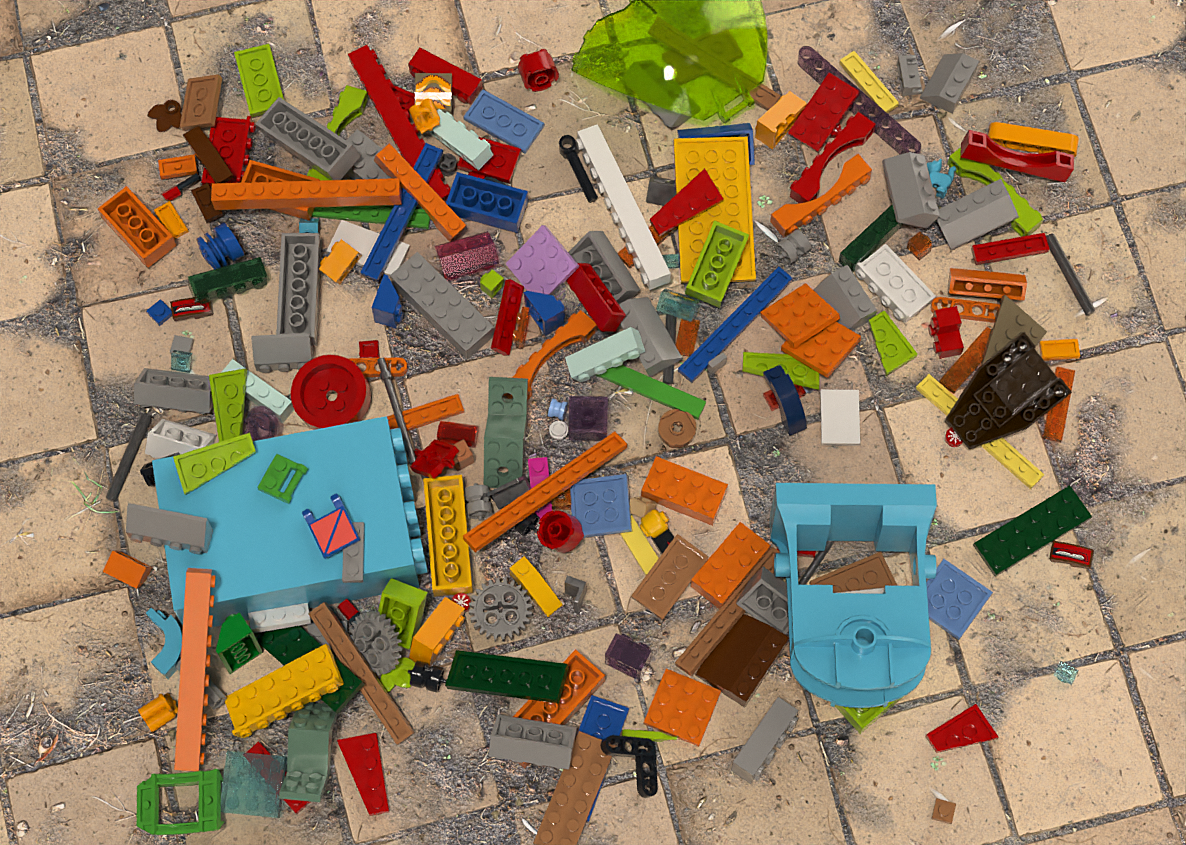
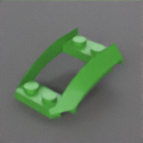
M219 769L177 774H151L148 780L142 781L137 786V827L151 835L191 834L219 830L224 821H221V782H225ZM199 785V822L159 824V787Z

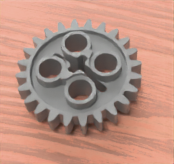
M499 578L496 579L494 584L489 580V586L482 583L483 590L481 591L476 588L478 596L472 595L471 599L474 602L469 603L470 608H473L469 610V615L473 616L470 618V621L475 623L474 629L481 628L479 634L482 635L486 632L487 639L491 635L494 636L495 642L498 637H501L504 642L505 636L513 640V633L520 636L519 629L525 631L526 627L524 624H530V620L526 617H532V612L527 611L533 609L532 604H527L531 601L530 597H525L527 590L521 591V584L515 587L514 580L508 584L507 578L504 579L503 583H500ZM507 596H513L515 598V600L511 603L505 602L504 599ZM487 598H493L495 599V602L491 605H488L485 603V600ZM499 607H502V608H503V612H502V613H499V611H498ZM509 615L517 617L513 622L507 621L506 618ZM489 617H495L497 619V621L493 624L487 623L486 620Z
M373 610L361 613L360 616L355 617L356 621L352 622L354 627L349 629L353 633L350 635V638L375 674L389 673L395 669V665L399 664L397 659L401 658V655L398 653V651L402 650L398 646L401 640L396 637L399 635V632H394L395 625H390V618L385 620V614L380 615L379 611L374 612Z

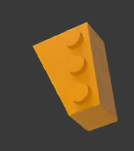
M791 91L786 95H782L778 102L757 120L755 138L773 150L791 129L807 103Z
M444 597L413 637L409 659L414 662L418 660L428 663L429 667H431L446 643L454 635L456 628L463 624L465 608Z

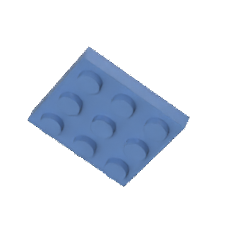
M627 474L583 479L570 487L572 516L579 520L582 532L584 533L583 538L632 532Z
M943 559L936 569L935 579H929L926 582L929 620L960 640L993 592Z

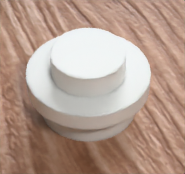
M555 421L550 425L549 433L554 439H564L568 434V426L563 421Z

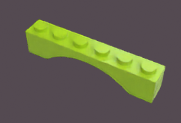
M346 85L344 91H341L339 95L340 102L338 107H334L333 119L331 122H328L327 128L340 136L347 125L362 116L369 100L367 91ZM314 168L308 171L307 176L320 179V181L330 180Z
M961 147L949 156L947 165L950 168L955 166V173L959 177L969 178L986 186L999 179L1002 180L1019 218L1011 221V228L1021 237L1031 235L1041 226L1043 221L1041 214L1034 210L1025 198L1020 197L1014 187L1008 185L1002 176L995 172L989 164L961 158Z

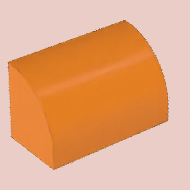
M112 550L103 572L137 589L146 581L153 567L119 550Z

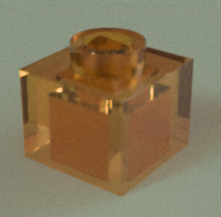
M919 232L909 239L907 248L920 261L930 253L932 242L928 236Z
M570 488L558 495L565 496L563 499L558 497L552 499V511L571 510Z

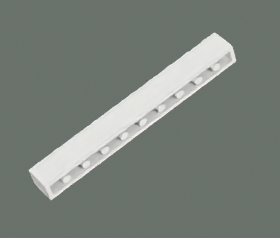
M598 124L577 131L576 146L578 150H582L585 164H589L590 175L592 179H596L597 189L605 197V206L607 209L610 208L614 224L617 223L619 226V235L622 239H625L626 249L634 257L633 263L635 268L641 272L640 277L643 284H647L649 290L670 283L671 273Z

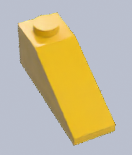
M525 556L509 568L510 576L518 585H522L523 590H527V595L547 617H550L563 606L549 585Z

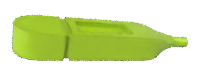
M622 730V736L648 738L653 742L677 740L676 736H670L662 732Z

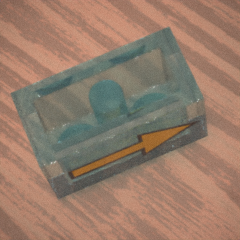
M664 289L660 294L656 310L692 322L697 316L701 300Z

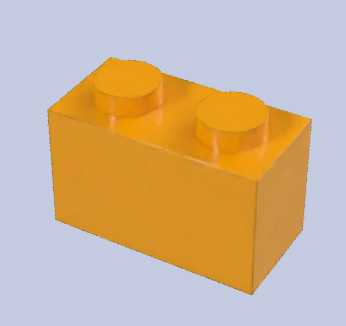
M342 239L332 246V252L328 257L326 256L322 259L319 268L320 271L339 285L362 257V254Z

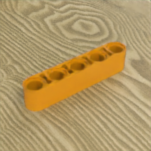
M1000 122L989 124L988 136L1005 148L1034 153L1059 151L1072 154L1074 157L1077 156L1079 138L1076 135Z

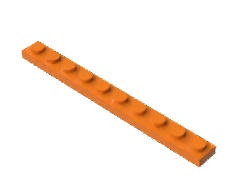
M613 432L464 534L463 540L476 553L627 448V443L616 432Z

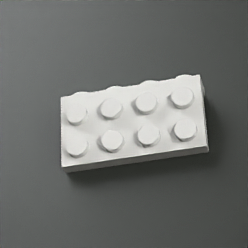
M884 244L863 262H858L855 266L856 276L860 280H864L868 284L869 290L872 293H876L883 305L889 307L893 311L894 316L904 323L909 321L936 298V295L887 244Z

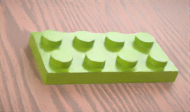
M270 44L234 52L251 117L264 115L278 97L284 100Z

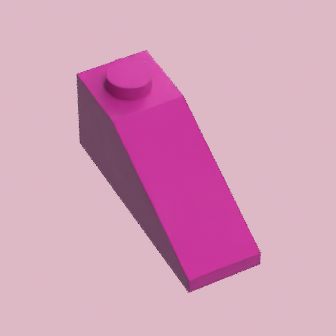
M547 457L528 459L530 486L533 488L549 477ZM551 501L534 512L539 516L538 521H540L544 514L552 511Z

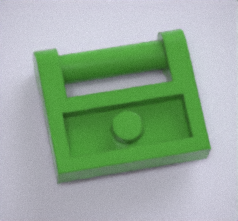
M276 454L257 488L259 491L289 504L292 499V493L301 477L308 471V468ZM292 470L296 471L284 493L280 492Z

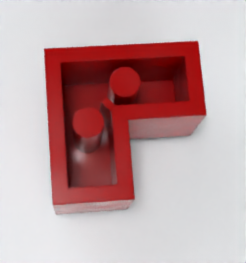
M957 306L935 310L933 317H931V323L928 325L929 334L933 336L935 341L933 342L934 352L938 353L939 359L961 355L964 346L959 331L962 322Z

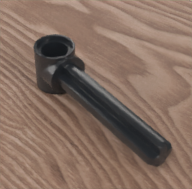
M564 135L559 140V152L564 158L568 159L587 201L594 202L598 199V196L577 155L579 150L575 139L571 135ZM570 144L572 147L564 148L563 145Z

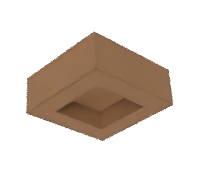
M936 798L931 819L952 824L956 803Z

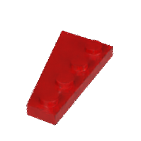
M704 168L650 218V223L658 236H661L723 202L724 199Z
M377 733L337 740L369 816L389 813Z

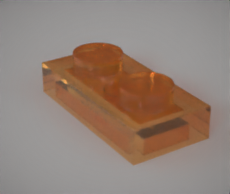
M522 307L521 313H517L516 324L519 325L518 330L513 332L512 341H515L516 348L518 349L524 348L530 319V308Z
M681 318L675 346L682 356L690 357L694 353L700 320Z

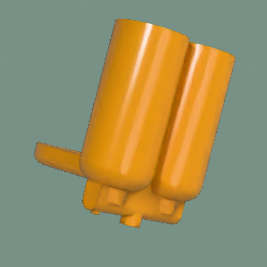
M424 99L420 105L410 107L411 117L421 134L428 130H433L434 127L440 124V117L431 99Z
M162 693L158 694V697L138 709L139 714L152 733L174 719L176 714H178L176 701L171 698L169 693L165 695Z

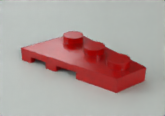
M977 704L966 709L925 736L936 753L999 738Z

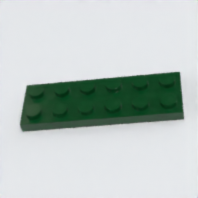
M1069 485L976 541L973 546L996 577L1092 518V515Z
M300 626L264 631L256 638L258 643L283 666L322 646ZM334 657L344 684L338 687L337 691L322 695L321 700L338 714L365 684Z
M456 650L445 686L451 690L559 703L569 666L565 663Z

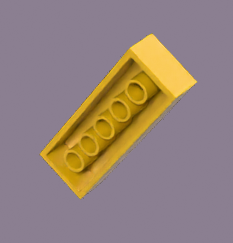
M462 475L436 477L435 479L423 478L433 595L438 597L455 595L457 593H473L469 545L463 540V535L468 532Z

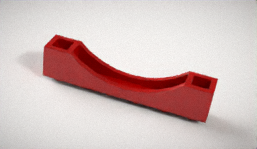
M860 112L854 117L851 116L847 120L845 128H840L835 135V139L825 145L824 152L821 155H816L810 168L806 167L801 174L802 177L791 184L790 197L798 203H806L817 199L820 191V178L828 163L843 151L864 145L874 133L876 124Z
M968 130L961 142V158L1064 183L1074 170V155L1064 152L1053 151L1038 154L1017 152L997 144L987 134Z

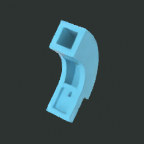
M150 608L146 615L165 634L164 647L151 663L164 677L169 679L177 671L176 665L181 660L182 630L172 615L167 618L160 610L155 611Z

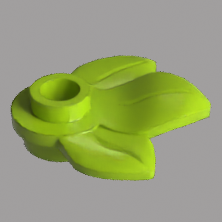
M406 657L397 659L399 664L395 665V669L389 673L382 674L380 682L386 691L390 692L395 685L401 688L411 687V677L408 674V670H412L415 665L411 659Z

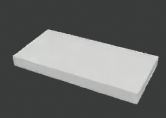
M341 220L327 249V254H330L332 246L342 239L362 254L356 265L363 267L379 233ZM401 241L398 242L382 273L383 275L385 274L390 277L403 264L410 249L409 244Z

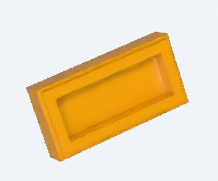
M170 201L154 209L161 224L171 233L174 240L189 232Z
M1078 339L1039 342L1040 354L1044 361L1080 358Z

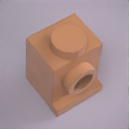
M464 439L454 444L459 450L453 459L457 472L474 463L473 454Z

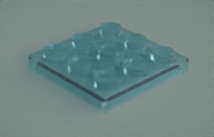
M227 751L221 794V812L280 818L282 799H279V792L285 779L287 757Z

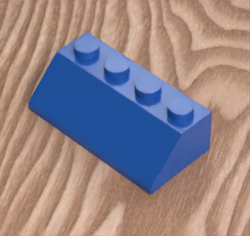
M750 123L677 130L678 138L748 137L749 165H755L753 129Z

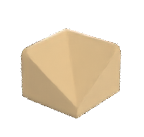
M642 496L634 497L630 500V511L632 514L642 518L651 510L656 509L657 503Z

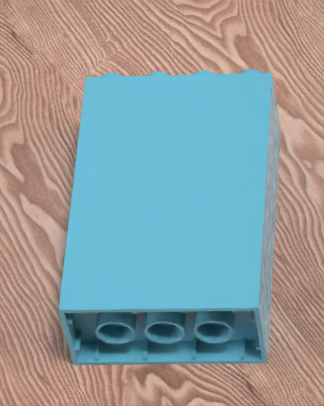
M387 416L253 441L256 450L255 454L187 495H184L173 459L174 456L152 460L159 509L207 518L213 529L207 553L194 554L187 549L178 551L164 545L173 609L182 625L187 568L212 569V575L216 576L215 588H211V595H214V607H210L209 615H213L212 627L222 626V623L225 622L228 616L239 612L244 620L248 621V613L304 603H308V609L318 607L323 602L331 605L341 603L345 599L352 601L382 594L391 578L419 588L418 575L428 573L421 538L411 539L421 536L415 503L410 501L414 500V494L401 428L390 429ZM276 454L308 468V471L301 477L292 493V499L289 504L261 492L257 488ZM292 470L280 492L284 493L296 471ZM337 493L342 499L351 521L364 522V574L362 583H343V550L324 559L303 517L302 511L309 509L313 513L315 520L336 510L330 497Z

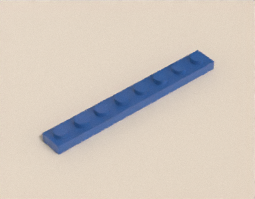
M425 143L413 169L428 184L443 154V150ZM404 188L402 189V205H394L360 272L361 275L377 282L418 204Z
M778 267L678 368V372L693 383L708 367V362L722 353L752 323L760 312L792 282L793 278Z

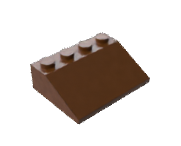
M743 614L705 659L695 673V676L712 687L721 690V693L745 708L787 646L789 637L774 627Z

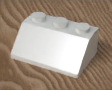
M161 419L148 433L145 454L151 455L156 459L177 452L183 454L212 445L216 434Z

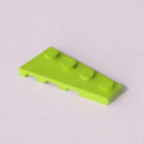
M743 352V372L763 376L764 371L781 365L784 372L789 374L793 384L819 390V373L790 355Z
M247 369L209 375L219 442L242 435Z

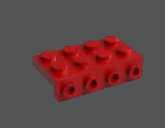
M247 116L246 119L216 117L215 125L210 129L209 141L234 177L225 183H241L246 166H248L250 160L248 153L249 149H252L253 146L251 135L255 133L256 126L251 116ZM204 168L201 183L202 185L208 183L209 186H212L215 182Z

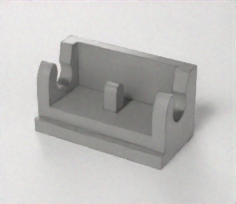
M916 55L898 56L897 69L902 96L919 95L923 92Z

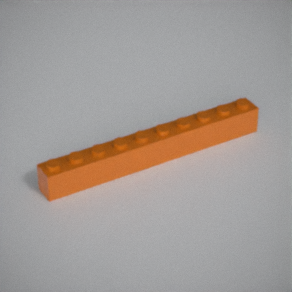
M400 178L212 184L211 201L215 210L402 205V187Z
M187 568L174 770L199 771L200 765H204L205 753H201V745H205L206 733H202V726H206L207 714H203L204 706L208 705V694H205V687H209V674H206V667H210L211 655H207V647H211L212 635H208V629L213 626V615H209L210 607H214V595H211V588H215L216 576L212 575V569Z

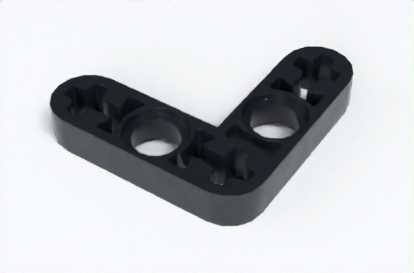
M612 735L601 741L600 746L604 754L635 758L637 791L641 797L649 798L657 793L656 748L652 740ZM610 742L611 745L618 744V747L612 748L608 745V743ZM625 742L630 743L631 752L625 749ZM644 746L648 751L646 749L638 750V747ZM644 763H646L649 766V773L644 772Z

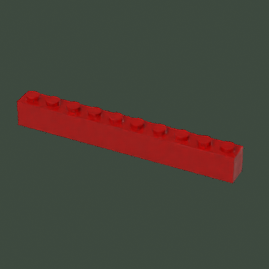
M365 45L349 53V60L401 156L413 168L425 142L423 138H418L417 134L419 131L415 124H411L408 120L411 117L406 108L402 109L400 105L402 100L398 93L394 94L392 90L394 86L390 78L386 80L384 76L386 71L382 64L378 65L376 61L378 57L374 49L370 50L368 45ZM438 168L434 170L428 185L446 203L451 189L447 183H443L442 179L444 177Z

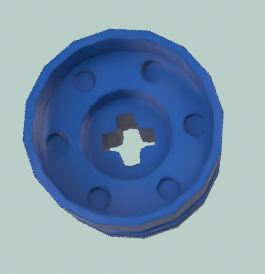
M224 222L213 228L215 238L205 233L204 236L207 242L201 236L196 239L202 256L216 272L221 270L218 261L226 267L228 264L225 257L228 256L235 262L244 256L239 242Z

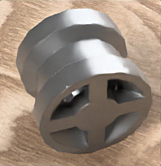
M449 153L443 154L438 162L439 169L442 175L452 176L457 172L456 158Z

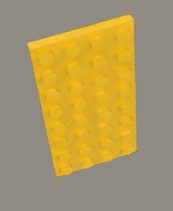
M748 137L674 139L676 194L705 168L724 199L723 202L678 226L681 283L689 282L714 221L749 234L730 282L756 281Z

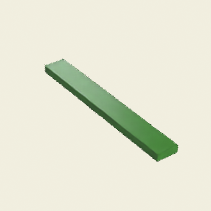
M394 206L315 207L312 217L385 225ZM415 208L406 227L429 229L430 217L424 209Z

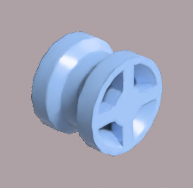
M552 398L548 417L552 418L555 416L559 420H563L568 402L563 401L561 403L557 399Z

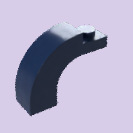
M781 365L764 371L763 376L777 400L781 413V422L789 436L807 429L803 406L789 374L784 372Z

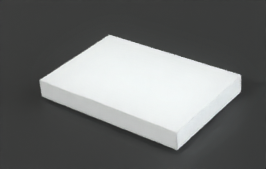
M821 389V446H860L859 390Z

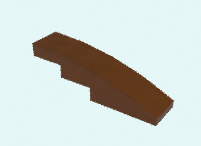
M199 126L183 134L184 139L209 176L212 177L215 184L225 183L234 178L217 150Z

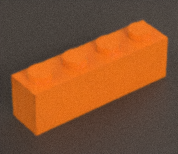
M950 268L948 279L949 294L1002 298L1003 295H1006L1009 299L1025 300L1027 288L1025 275Z

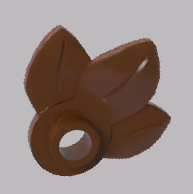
M167 100L164 104L153 106L147 116L157 120L156 128L158 132H165L171 126L179 129L182 116L180 113L181 106L175 100Z

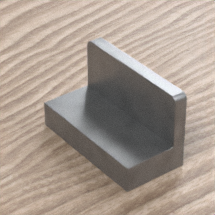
M651 176L646 202L664 206L676 195L675 180Z
M523 475L486 493V496L492 495L499 509L529 491L531 486L526 475Z
M567 575L565 594L576 597L574 613L578 614L586 595V582Z

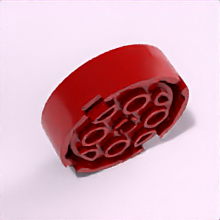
M322 355L308 361L300 368L292 382L291 401L293 408L302 421L313 430L361 421L370 405L371 391L366 377L354 362L343 356ZM333 391L337 393V398L334 401L328 400L327 396Z

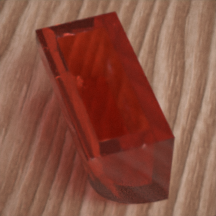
M440 421L437 440L454 445L464 439L468 447L476 448L479 426Z

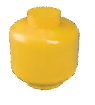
M653 509L641 518L639 526L647 537L656 538L668 530L667 522L669 518L664 511L659 512Z

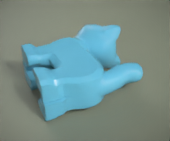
M942 159L928 162L927 167L932 187L937 188L936 196L944 199L954 179L956 167L952 166L949 168L948 174L940 173Z

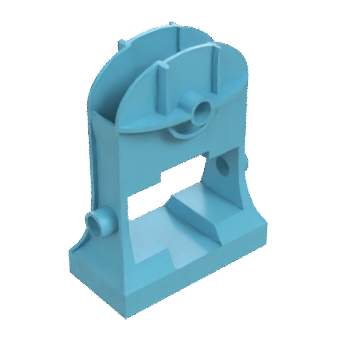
M776 483L769 518L770 541L776 545L780 552L774 555V576L786 577L791 671L803 688L819 698L830 701V706L835 707V705L853 708H869L882 705L887 707L888 702L900 699L913 691L924 676L931 655L926 579H935L936 556L925 555L926 539L937 507L935 484ZM827 541H873L875 551L909 552L913 586L885 585L883 594L833 593V585H798L797 551H825Z

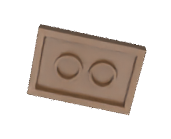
M219 74L188 79L180 122L182 130H191L197 126L205 128L215 125L222 77Z

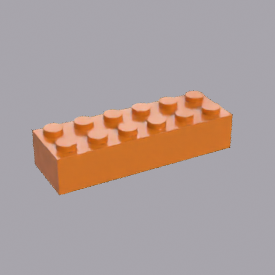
M575 649L563 662L569 666L559 703L528 700L513 717L565 725L605 682V675ZM523 762L519 764L525 769L530 763Z

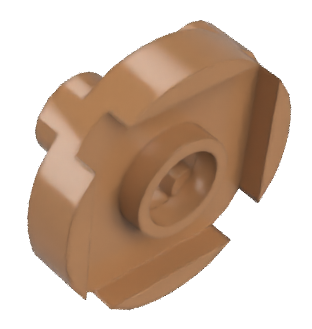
M679 409L667 411L662 415L658 425L660 439L670 448L688 445L696 434L695 419L686 411H679ZM673 425L682 426L680 432H674Z

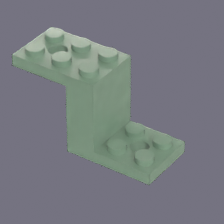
M489 377L488 417L484 435L483 485L489 488H498L523 476V451L527 430L528 379ZM509 393L513 398L508 400L503 395ZM506 467L508 472L502 473L498 468Z
M309 702L301 710L295 711L288 729L287 773L279 792V799L320 802L331 771L332 729L338 716L326 703Z

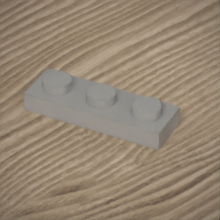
M352 522L360 541L343 549L342 581L343 583H362L364 574L365 524L364 522Z

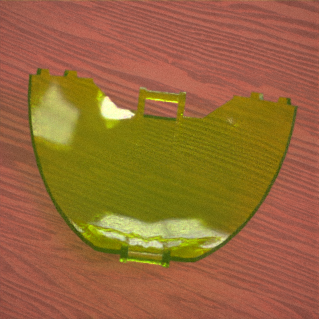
M629 0L630 3L624 9L598 19L591 30L586 31L583 36L584 42L579 52H575L572 59V71L610 89L702 121L717 113L721 121L727 123L732 116L747 106L751 107L755 104L749 91L764 82L767 61V25L762 0ZM741 95L743 101L726 112L724 106Z

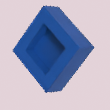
M161 299L146 311L159 326L172 316L171 309Z

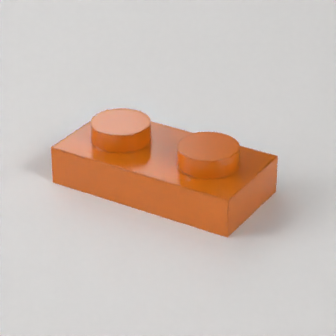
M195 154L158 160L161 180L198 174Z

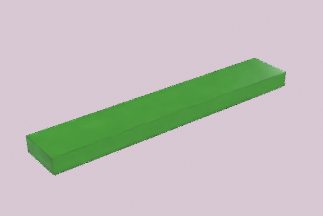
M623 365L606 369L607 371L603 374H596L600 378L669 408L679 409V411L683 412L686 411L697 420H699L706 405V401Z

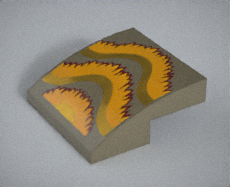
M415 73V105H420L424 99L429 98L433 101L436 110L440 109L444 113L446 111L452 113V73Z

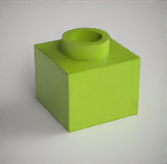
M492 269L480 279L481 290L493 298L504 287V278Z

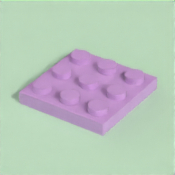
M542 225L506 263L527 291L552 295L579 268L576 261L546 225Z

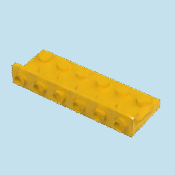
M324 644L227 695L225 704L234 726L232 734L239 738H247L255 730L264 729L269 726V723L284 719L287 716L286 714L301 710L305 704L320 700L322 695L337 691L338 687L343 685L344 682L330 646Z

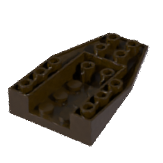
M1020 332L977 369L945 418L968 449L1027 429L1072 393L1064 381L1054 374L1034 349L1036 346L1025 332Z

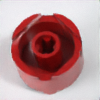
M546 49L523 54L520 57L518 71L526 89L530 88L534 92L543 91L551 87V83L554 80H558V70L551 54Z
M549 511L539 521L538 539L542 545L560 553L570 552L578 546L584 537L579 520L563 511Z

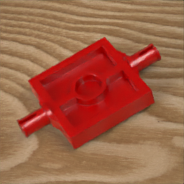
M434 439L424 450L415 449L414 453L417 458L410 468L415 473L435 479L442 473L445 467L453 468L452 466H455L453 459L459 450L454 445Z

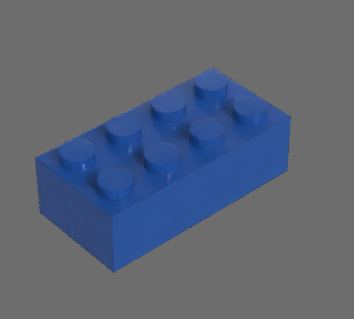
M457 172L446 204L460 218L518 233L528 204V191Z

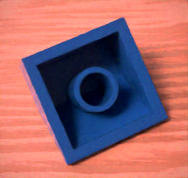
M384 274L371 307L375 323L396 328L398 323L402 322L404 312H402L400 298L388 275Z
M532 291L524 292L525 308L545 336L564 325L565 307L560 300H556L553 295Z

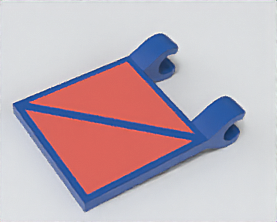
M337 493L330 497L336 510L315 520L313 513L309 509L302 511L303 517L324 559L360 541L343 501Z

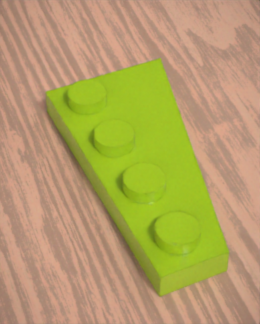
M247 433L174 456L173 459L184 495L189 494L255 454L256 450L251 434Z

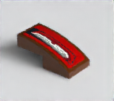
M192 297L170 301L174 321L190 317L199 319L213 315L210 297Z
M1053 541L1049 559L1051 562L1070 564L1071 567L1091 569L1094 550L1080 545Z

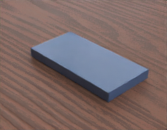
M485 90L481 91L463 117L466 122L506 144L520 148L524 154H526L545 126V123Z

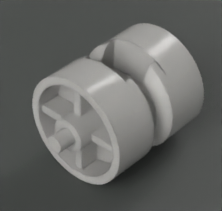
M798 229L790 233L788 240L783 239L775 245L779 255L778 258H782L787 264L793 263L798 258V254L803 255L811 249L810 242L807 239L808 235H804Z
M474 483V486L464 489L465 501L469 502L466 505L468 518L482 521V518L492 515L491 503L488 502L490 496H486V493L489 492L488 486Z

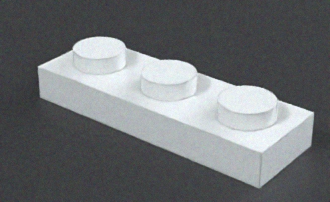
M308 603L248 613L250 628L253 633L311 624L308 614Z

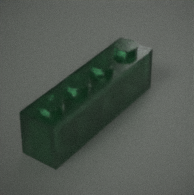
M892 205L840 252L838 262L843 267L848 265L851 271L854 272L858 262H863L876 252L903 226V223L896 221Z
M261 257L188 276V287L195 304H205L216 298L223 299L234 293L241 294L246 290L252 288L259 289L267 285V273Z

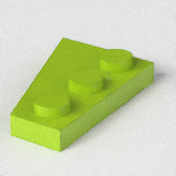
M885 310L869 319L868 324L886 376L917 357V352Z

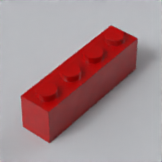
M420 47L408 63L409 73L413 77H415V73H452V95L463 103L467 102L472 105L483 88L482 79Z
M577 263L579 268L566 282L578 297L579 302L583 304L588 315L592 317L598 329L604 332H615L626 314L590 263Z

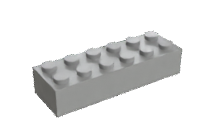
M280 97L255 124L264 136L330 180H341L361 157L351 143Z
M282 233L276 335L309 333L312 345L317 346L319 268L322 244L320 234Z
M418 252L390 275L394 288L467 360L493 338L494 326Z

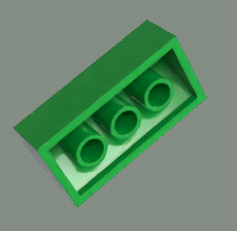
M240 612L231 614L225 619L221 626L216 652L228 673L232 674L262 654L263 651L253 631Z

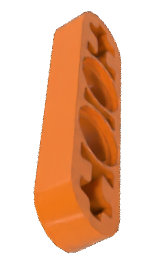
M936 297L930 307L931 312L934 314V311L938 310V303L941 304V309L948 308V304H951L950 307L961 305L963 307V311L959 313L961 319L995 323L996 318L993 311H999L1000 304ZM979 307L982 310V314L975 315L972 312V308Z
M399 357L384 358L388 371V363L391 364L392 377H401L407 373L408 367L405 359ZM348 358L356 365H366L365 371L362 372L365 377H380L381 371L375 370L379 358ZM397 364H401L400 370H397Z

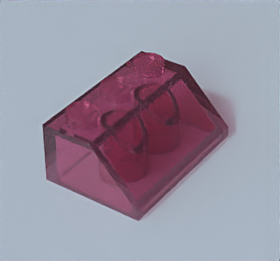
M488 231L434 246L445 279H454L460 274H472L478 269H490L499 264L495 245Z

